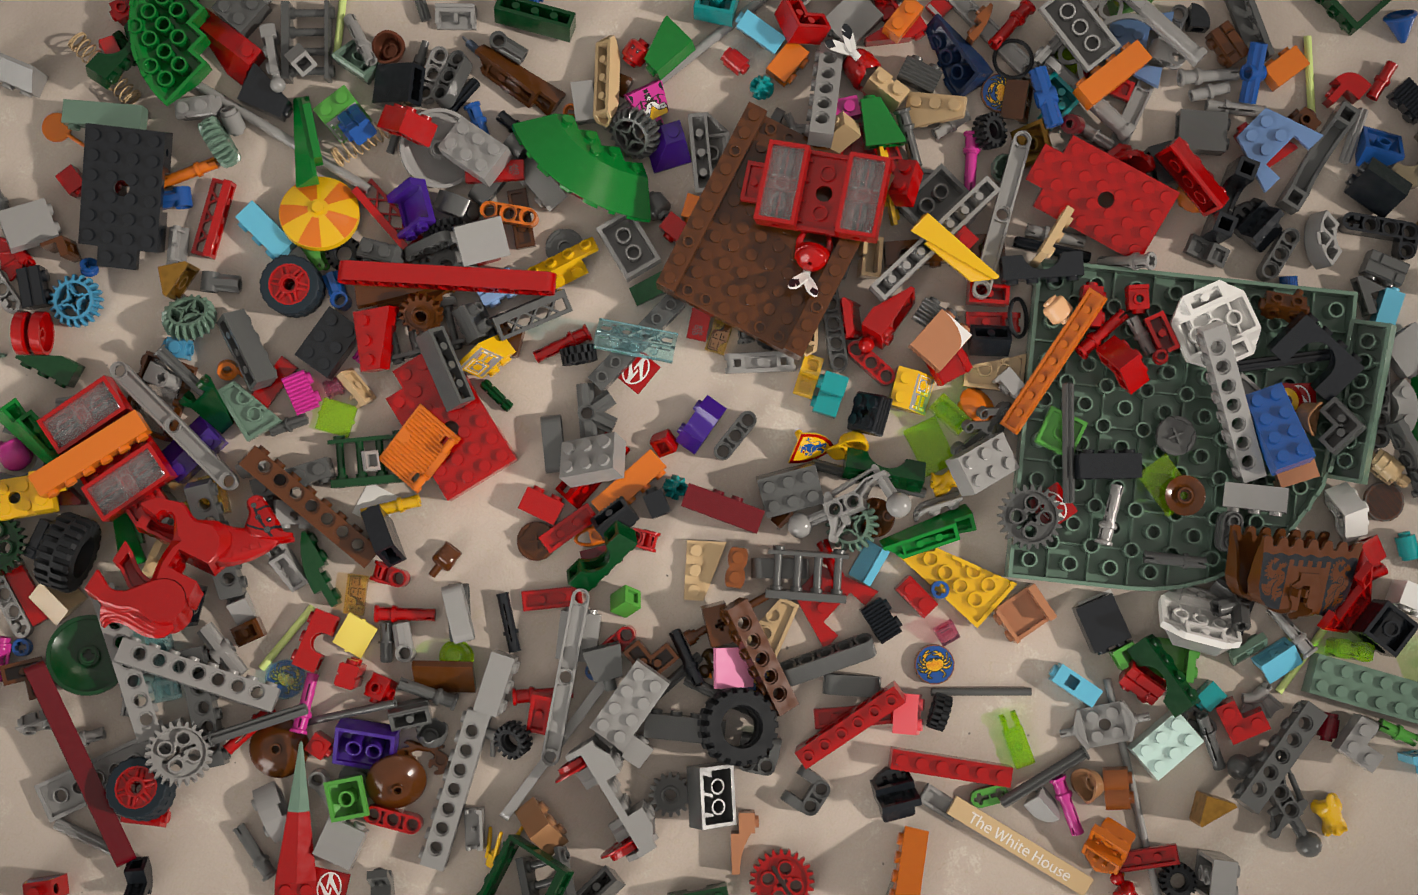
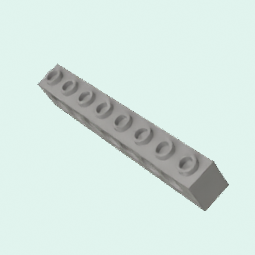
M987 175L938 222L951 234L955 235L1001 189ZM920 238L870 286L869 290L881 302L886 301L935 254L924 244L926 242L925 239Z
M1218 320L1196 328L1197 335H1195L1198 346L1201 347V361L1206 366L1208 372L1206 373V379L1212 387L1211 398L1218 409L1216 416L1222 424L1223 430H1221V435L1228 446L1226 453L1229 460L1232 461V475L1242 483L1267 476L1227 324ZM1217 341V347L1211 350L1212 344ZM1222 360L1221 368L1217 369V363ZM1227 380L1226 387L1222 388L1223 381ZM1232 399L1231 406L1227 407V402ZM1237 418V423L1232 426V421ZM1242 437V442L1237 445V440ZM1247 456L1246 462L1242 463L1243 457Z
M113 582L108 583L110 588L120 590L119 586L114 587ZM91 598L138 744L147 742L149 737H154L153 733L155 730L161 733L160 728L163 725L162 719L157 720L155 712L159 711L156 700L151 701L149 693L153 692L150 681L145 682L143 676L145 672L130 667H123L114 661L118 647L115 645L116 641L123 637L129 639L130 636L134 635V632L123 624L118 629H112L109 625L103 628L100 622L101 604ZM140 650L135 654L136 659H138L137 655L140 654ZM132 676L140 679V683L136 687L128 685V679ZM138 695H143L146 698V703L142 706L134 704V699ZM145 714L152 717V722L149 725H142L140 723V718Z
M130 636L129 639L122 638L114 661L118 664L270 714L274 711L281 690L277 688L278 684L266 681L264 684L258 682L259 678L248 674L246 677L238 675V671L230 668L224 671L219 669L220 665L208 662L206 665L200 663V659L188 655V658L180 656L181 653L176 650L169 649L167 652L161 650L160 645L149 642V645L142 644L141 639ZM145 650L144 658L140 660L135 658L137 651ZM157 657H165V662L163 665H155V659ZM177 663H184L185 668L182 672L174 671ZM197 669L204 670V676L200 679L194 678V672ZM221 675L224 677L221 685L213 684V679L216 676ZM236 682L243 683V689L239 692H235L232 689L233 684ZM256 688L263 690V694L259 698L252 697V691Z
M469 707L467 711L464 710L460 722L463 725L461 730H457L454 739L457 745L455 750L452 749L448 761H451L449 769H445L442 778L445 784L438 791L436 799L439 800L437 808H433L430 819H433V823L426 830L424 838L427 839L425 847H421L418 858H421L420 865L442 872L448 863L486 739V732L492 719L490 715L474 711L473 707ZM469 725L477 727L476 735H471L468 732ZM463 744H468L471 747V754L463 753ZM463 764L466 769L465 773H458L456 765ZM451 783L458 784L460 788L458 793L450 790ZM447 802L451 803L454 807L453 812H447L444 809V804ZM438 823H446L447 831L439 830ZM439 842L442 849L440 851L434 850L432 843Z

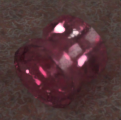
M336 376L331 381L322 382L324 391L330 400L334 399L336 395L345 394V389Z

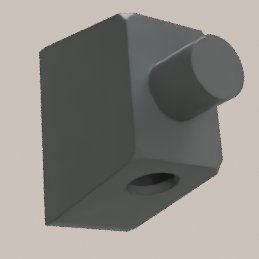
M619 640L582 649L583 657L594 682L603 681L605 691L617 689L615 678L623 676Z

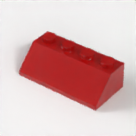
M1180 136L1155 155L1204 217L1223 208L1230 199L1227 196L1226 190L1219 186L1214 179V175L1202 165L1201 159L1194 155L1189 148V144Z

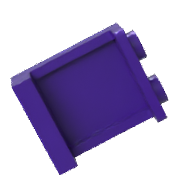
M409 177L386 196L388 203L398 204L404 227L397 234L399 239L413 241L436 223L425 179Z

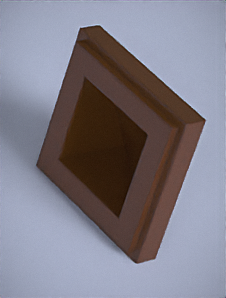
M620 73L619 96L624 99V94H627L633 84V79Z
M789 512L778 515L770 520L780 529L789 521L794 513Z

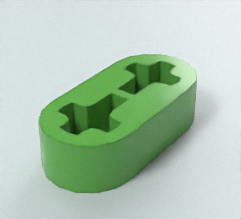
M995 785L977 788L970 793V801L977 808L999 804L998 797L990 796V794L996 793V789L999 788L1001 791H1004L1001 794L1003 796L1008 793V790L1005 787ZM978 793H980L981 796L987 795V798L981 799L982 803H978V801L976 800L974 801V798L977 797Z

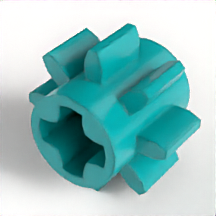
M766 75L755 77L750 83V92L753 93L752 97L758 100H766V98L771 97L774 92V84L771 83V78Z
M672 474L671 479H665L666 481L662 488L666 492V497L679 500V496H685L688 487L684 482L685 478Z

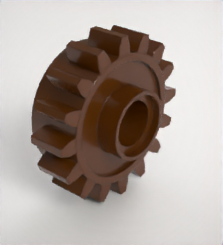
M416 292L415 295L409 294L407 299H403L399 312H401L399 319L404 320L403 326H410L409 332L415 329L418 335L420 331L424 333L428 329L441 325L444 317V308L440 307L441 302L440 300L436 301L434 295L430 296L427 292L424 294Z

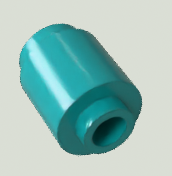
M1410 531L1398 533V537L1394 539L1398 555L1402 558V561L1418 559L1416 535L1411 534Z

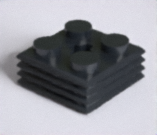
M858 391L853 399L854 405L851 415L848 417L847 429L882 437L893 399L884 395Z

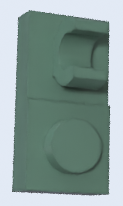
M1263 632L1250 636L1247 642L1242 646L1240 645L1239 648L1227 650L1229 661L1233 666L1237 665L1267 647L1268 638Z

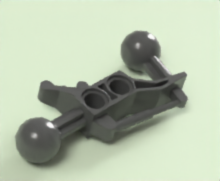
M1279 750L1276 752L1275 755L1277 760H1279V756H1281V752ZM1260 753L1250 757L1242 754H1235L1230 757L1226 764L1230 776L1238 780L1245 779L1247 770L1256 764ZM1290 769L1288 778L1297 800L1288 788L1286 778H1284L1278 786L1280 794L1276 797L1274 792L1269 799L1273 807L1268 809V814L1271 817L1268 836L1277 839L1282 829L1289 823L1297 836L1295 844L1297 851L1304 857L1312 858L1321 852L1322 842L1317 834L1308 832L1299 817L1304 814L1303 811L1308 806V801L1303 798L1295 776ZM1287 805H1290L1291 810L1286 814L1285 808Z

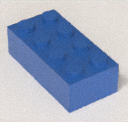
M1282 382L1246 395L1259 448L1272 476L1310 463L1316 457Z

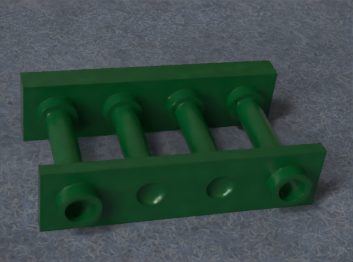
M399 430L392 431L391 435L345 439V435L333 436V440H327L328 445H336L338 476H336V480H330L331 488L402 483L403 481L395 474L388 475V471H386L385 465L380 462L381 470L376 472V476L368 477V473L363 471L361 451H364L363 442L375 441L376 450H378L380 456L384 451L383 441L392 440ZM355 443L358 470L356 478H348V475H346L344 444Z

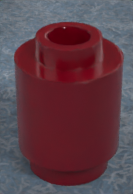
M1068 114L1063 117L1064 123L1061 124V129L1066 134L1078 135L1085 129V121L1081 116Z
M1324 712L1328 717L1316 735L1320 736V740L1332 742L1338 736L1339 715Z

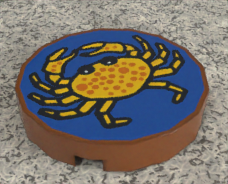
M994 74L985 81L980 94L983 104L991 112L1000 114L1007 79L999 74Z
M930 644L924 646L915 657L914 668L917 675L923 681L929 684H940L951 677L955 661L947 648L941 645Z

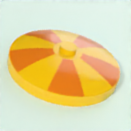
M318 177V185L297 188L295 184L287 191L280 203L279 220L285 235L295 245L310 251H327L341 246L353 236L359 225L360 208L356 196L347 185L333 178Z

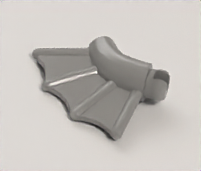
M1264 681L1261 686L1259 685L1252 692L1242 693L1240 712L1242 714L1260 706L1265 717L1272 718L1273 714L1283 709L1284 706L1269 693L1273 688L1272 685Z

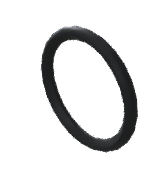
M1011 38L1006 39L998 50H994L992 62L999 75L1006 79L1016 80L1026 76L1032 69L1034 55L1027 43ZM1007 43L1021 44L1029 53V66L1019 75H1007L997 65V53Z
M1014 297L1008 307V324L1012 335L1018 339L1023 338L1027 333L1029 316L1024 300L1020 297ZM1015 301L1020 302L1024 312V328L1020 335L1016 333L1012 321V310Z

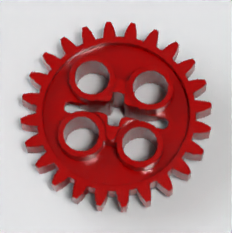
M780 848L777 854L772 849V855L770 856L764 852V860L758 857L760 865L753 864L756 872H750V875L755 878L749 880V884L755 885L750 891L757 892L755 895H773L776 891H781L784 895H787L783 885L779 883L777 875L772 870V866L776 867L783 880L786 879V886L792 895H810L808 891H814V888L809 885L815 883L813 878H809V876L814 874L813 871H807L810 864H803L805 857L803 856L798 859L797 851L791 855L789 848L786 853H783L782 848ZM788 863L791 865L789 871L783 872L780 870V865ZM770 873L774 878L771 882H765L762 879L763 876ZM794 880L800 881V888L792 889L790 887L791 882Z

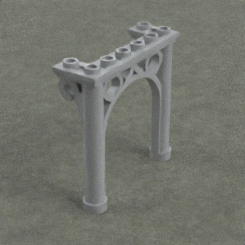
M1091 0L1089 2L1094 11L1099 7V16L1104 19L1103 22L1106 26L1126 19L1145 23L1193 67L1208 53L1203 46L1200 48L1148 0H1113L1119 4L1118 13L1114 16H1106L1103 13L1104 6L1112 0ZM1123 2H1125L1137 14L1123 13ZM1055 35L1049 41L1050 46L1047 45L1045 48L1041 46L1034 54V62L1038 67L1046 66L1050 75L1055 71L1075 90L1077 88L1075 84L1084 77L1083 69L1076 59L1068 61L1062 57L1066 46ZM1057 52H1058V58H1059V59H1057V58L1054 56ZM1077 63L1079 78L1065 65L1070 66ZM1102 99L1089 109L1118 135L1117 138L1122 143L1136 129L1132 123L1124 118L1105 99Z

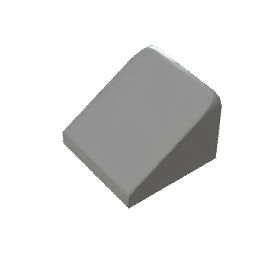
M378 450L361 451L364 472L381 470Z

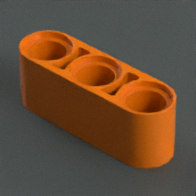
M485 201L480 206V213L484 218L500 215L503 224L533 228L539 222L538 214L529 207L494 201ZM494 207V214L487 216L485 214L486 209ZM508 210L514 211V216L511 219L505 218V213ZM528 213L534 215L531 222L524 221V217Z

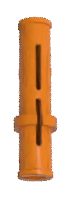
M213 156L201 162L196 161L189 167L166 175L164 189L197 176L202 177L209 171L219 169L220 166L217 165L219 164L217 159Z

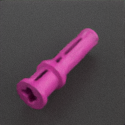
M975 131L964 132V186L969 191L976 186L977 155H979L981 150L978 147L979 143H975L976 137L973 138L972 135L975 134Z
M309 672L306 673L307 676L299 703L307 705L308 714L295 718L293 727L290 728V732L303 735L308 734L306 729L309 719L312 718L310 709L319 677L318 674Z
M1061 774L1049 781V783L1053 785L1056 793L1054 795L1055 799L1060 802L1071 835L1078 836L1083 834L1084 830L1071 797L1073 793L1072 790H1069L1065 780L1067 778L1066 774Z

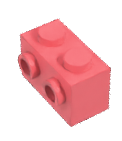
M904 693L906 703L893 711L892 733L920 735V731H923V719L920 718L921 711H924L925 700L922 699V694Z

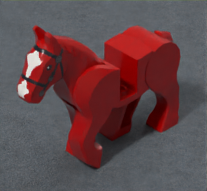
M253 495L246 502L249 515L244 528L229 526L214 520H197L183 502L154 498L141 502L140 505L144 513L135 525L138 532L147 534L168 545L155 568L152 578H148L140 570L132 550L125 541L112 561L121 570L129 589L114 590L110 588L101 572L96 570L84 590L91 598L101 604L100 622L103 628H106L111 623H120L142 636L154 639L165 638L169 634L183 630L190 623L193 610H197L204 595L196 580L182 574L186 568V563L216 576L225 567L252 561L266 554L278 544L295 542V537H293V533L283 531L278 518L265 498L260 495ZM165 517L174 519V526L162 523L161 521Z

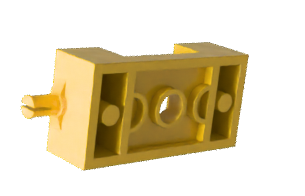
M28 475L0 480V521L60 512L58 495L51 499L40 497L29 480ZM64 487L60 492L68 491V488ZM14 493L20 494V500L17 503H11L10 501Z

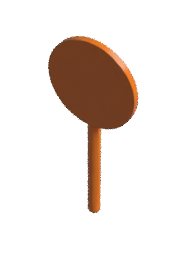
M52 113L44 119L42 132L48 140L62 142L70 138L84 147L82 141L71 135L72 130L61 123L62 113Z

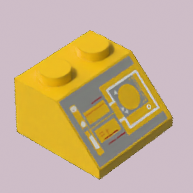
M495 335L478 343L459 362L465 372L481 379L488 375L493 377L500 371V366L503 367L512 360L510 357L516 351L507 339L500 341L498 335Z
M898 366L889 394V398L893 399L891 407L925 416L935 381L934 378L920 371Z

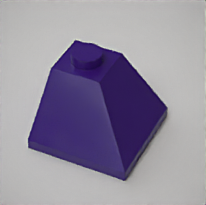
M680 120L661 125L658 130L661 133L659 138L661 142L657 150L649 156L654 174L692 162Z

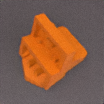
M1107 817L1101 826L1095 823L1087 841L1084 843L1081 853L1085 855L1094 871L1117 875L1128 856L1136 835L1115 820Z

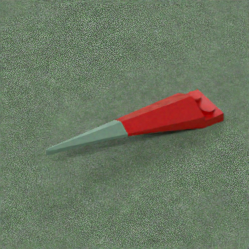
M302 741L299 742L275 876L274 895H316L317 879L315 859L312 854L314 849Z

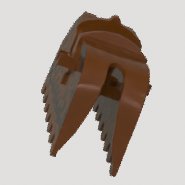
M1231 524L1225 569L1226 584L1232 593L1266 606L1273 612L1288 613L1289 619L1308 617L1314 614L1324 616L1328 610L1334 612L1346 599L1353 582L1363 544L1361 542H1354L1348 551L1347 542L1340 541L1334 550L1333 542L1328 540L1330 533L1327 531H1322L1318 539H1315V532L1307 530L1301 539L1300 530L1293 529L1286 538V531L1283 528H1278L1274 535L1271 536V529L1265 526L1256 535V528L1249 525L1244 533L1241 534V527L1237 524Z

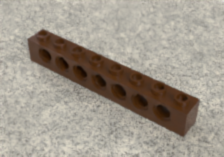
M254 445L238 464L365 568L376 556L370 538L368 537L367 539L361 534L364 530L356 523L353 525L349 524L346 521L348 517L340 510L336 513L331 509L333 504L326 498L319 499L315 495L317 491L309 484L306 487L301 484V478L292 471L289 474L284 469L286 465L278 458L275 460L271 459L268 456L270 452L262 445L259 447ZM261 461H268L270 463V468L265 472L258 469V464ZM277 474H283L286 477L285 482L281 485L274 482V477ZM293 487L301 489V495L297 498L290 496V490ZM309 500L317 502V507L312 511L307 510L305 507ZM330 513L332 521L330 523H323L321 521L323 514ZM340 526L348 528L345 536L337 535V529ZM355 539L363 540L361 548L355 549L352 547Z

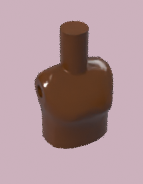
M445 541L432 557L435 565L429 574L435 578L442 569L450 571L457 559L462 555V552L448 541Z

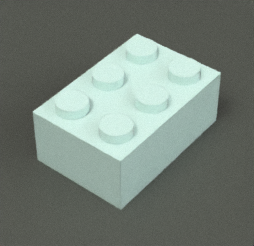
M1169 710L1131 742L1127 748L1151 777L1159 781L1200 746L1204 740L1182 715L1175 718Z

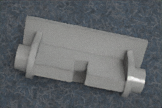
M178 225L170 227L166 265L183 261L187 262L190 228H182Z
M42 710L39 711L40 718L38 719L36 712L21 716L20 719H17L18 727H15L17 731L27 736L34 735L40 730H51Z

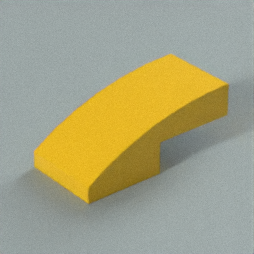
M812 354L807 357L804 356L793 394L812 399L824 358Z

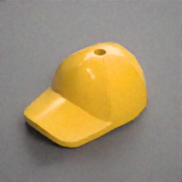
M850 431L842 434L838 443L827 448L826 452L831 458L842 460L848 447L868 451L869 444L864 434L858 431Z

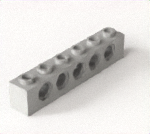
M821 42L820 50L816 49L814 61L818 62V64H814L812 76H816V79H812L810 91H814V94L810 93L808 106H812V109H808L806 121H810V124H806L804 136H808L807 145L831 148L843 54L829 50L825 46V42Z

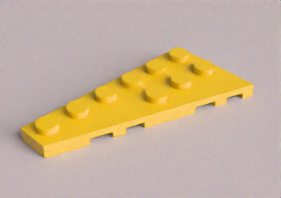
M939 548L905 559L901 558L930 586L935 581L947 583L949 594L944 599L976 628L982 624L1017 585L1015 582ZM942 584L939 587L935 586L934 590L939 594L945 592Z

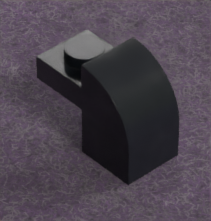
M149 856L136 857V859L126 863L124 875L127 886L124 895L151 894L153 875Z

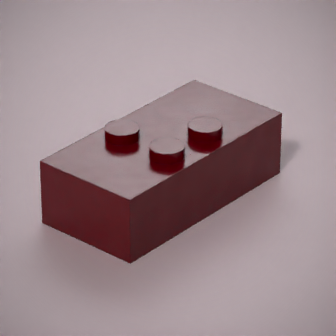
M689 483L681 504L682 507L757 534L765 513L764 510L742 503L743 498L732 495L729 498L724 496L725 492L713 488V491Z

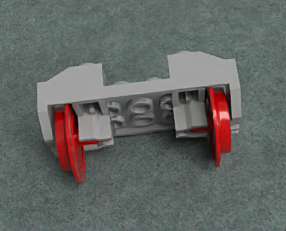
M596 735L569 751L565 756L568 762L558 769L560 775L555 780V783L576 773L586 790L599 784L618 815V818L608 825L617 842L603 852L600 857L602 859L611 857L612 861H616L626 856L627 860L631 862L657 847L655 841L659 838L655 832V808L650 804V801L647 803L645 799L631 807L630 804L632 802L626 792L624 794L621 792V784L615 776L623 767L624 758L621 757L619 752L608 747Z

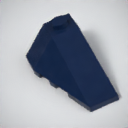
M935 14L927 24L926 34L931 48L935 50L939 60L937 64L943 71L945 77L943 79L944 84L952 95L966 96L982 86L992 75L993 70L985 59L939 14Z

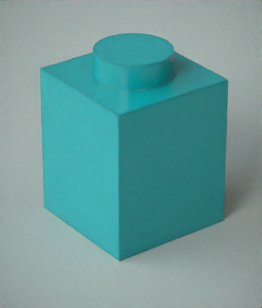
M1207 680L1196 690L1201 702L1195 706L1200 711L1211 712L1227 695L1214 681Z

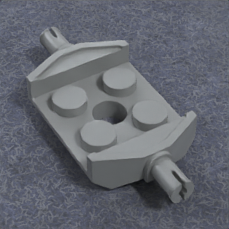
M1124 700L1096 705L1092 708L1077 709L1074 726L1059 731L1061 738L1076 736L1083 747L1089 750L1094 747L1133 741L1136 724L1138 722L1150 721L1149 712L1136 715ZM1101 719H1108L1111 722V727L1109 729H1102L1099 721Z

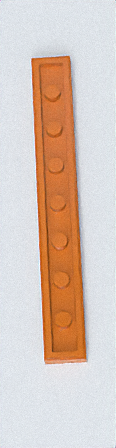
M1089 287L999 424L1018 435L1108 298Z

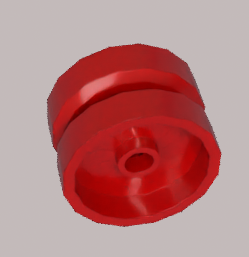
M17 311L14 313L10 326V337L16 354L31 355L34 353L35 355H49L54 345L55 330L49 312L35 311L32 314L28 311Z

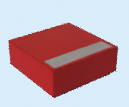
M932 0L925 6V9L933 17L935 14H939L942 18L953 8L947 0Z

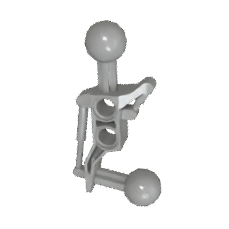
M873 464L870 469L857 477L848 480L831 492H825L824 509L811 515L797 513L790 517L788 530L794 537L804 538L811 533L813 526L829 520L830 532L828 539L832 543H837L846 525L849 526L851 524L849 516L868 509L866 499L871 489L877 484L887 497L886 508L891 516L895 518L906 516L910 512L912 504L906 494L897 492L888 478L890 473L886 470L881 471L877 465ZM869 473H875L869 477L864 478L860 482V484L854 489V491H851L837 498L834 497L840 492L847 489L848 487L855 484L856 481L860 480ZM857 497L858 504L857 506L852 507L851 501L853 498ZM839 505L840 512L834 515L833 508Z

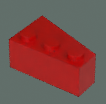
M388 305L353 312L361 372L372 373L390 369L394 346L392 341L397 327L395 322L400 307Z

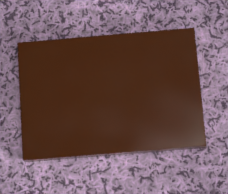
M412 661L414 682L435 689L443 688V691L476 693L473 662Z

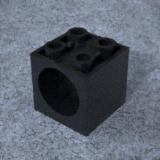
M1373 599L1350 631L1380 655L1396 658L1418 630V623L1389 600Z

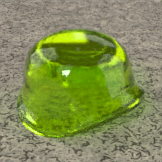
M448 641L440 650L439 660L473 662L474 652L466 642L455 644Z

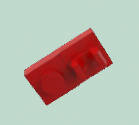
M533 691L526 731L530 730L531 733L545 735L553 695Z

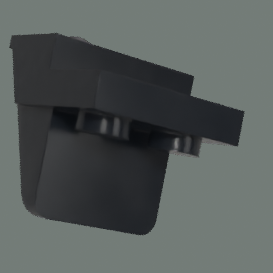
M1252 198L1250 201L1235 205L1232 216L1239 219L1233 233L1238 238L1246 241L1255 251L1263 252L1282 232L1279 221L1285 214L1281 209L1269 206L1265 200Z
M884 767L870 780L873 796L879 806L881 818L884 822L913 816L915 814V807L922 805L921 797L915 788L914 780L909 772Z

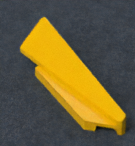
M929 213L923 214L910 230L925 239L926 242L924 244L968 281L975 282L999 278L996 272Z

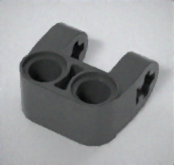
M742 731L739 746L745 745L750 740L752 732ZM777 738V740L772 741L774 747L771 751L769 750L765 758L758 759L757 763L750 766H739V768L749 773L763 776L771 775L777 765L782 739ZM763 761H770L772 763V767L769 770H763L760 765Z
M801 764L796 773L812 783L802 799L788 790L784 791L780 799L805 815L813 816L818 813L829 796L830 786L823 777L810 768L805 769L803 764ZM818 784H825V792L817 793L815 791ZM807 801L815 802V808L812 810L805 809L804 805Z

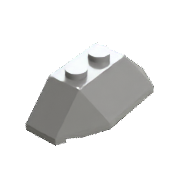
M708 112L688 114L695 193L703 192L730 140L729 131Z

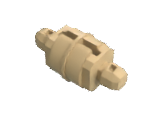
M1382 448L1376 453L1373 451L1370 472L1388 485L1395 481L1398 486L1406 488L1411 482V479L1406 474H1402L1406 467L1395 456L1390 455Z

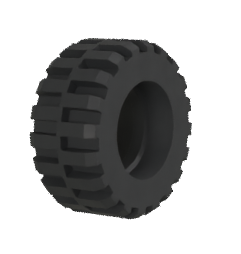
M72 512L58 515L45 531V535L41 539L39 549L36 552L37 556L34 560L35 568L33 573L37 582L64 593L76 591L83 584V581L86 580L97 558L102 537L99 524L94 520Z
M739 687L724 689L713 694L712 698H708L705 702V708H701L699 713L702 716L701 720H697V726H700V731L697 733L698 738H702L703 742L701 745L703 749L708 750L707 754L711 758L717 759L722 764L746 766L748 764H755L758 762V759H763L767 756L766 752L768 750L771 751L774 747L772 741L777 740L778 733H775V727L779 728L778 721L774 719L777 716L776 711L771 710L770 706L772 704L769 700L763 698L764 695L754 692L750 688ZM734 707L746 709L753 719V734L750 740L742 746L729 744L722 734L721 724L723 717L729 709Z

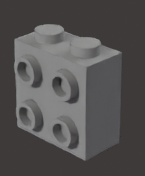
M1416 322L1408 324L1395 334L1390 366L1399 379L1407 377L1411 379L1418 375V324Z
M329 816L312 854L350 870L354 866L369 829L365 828V824L358 821L353 823L349 820L331 823Z

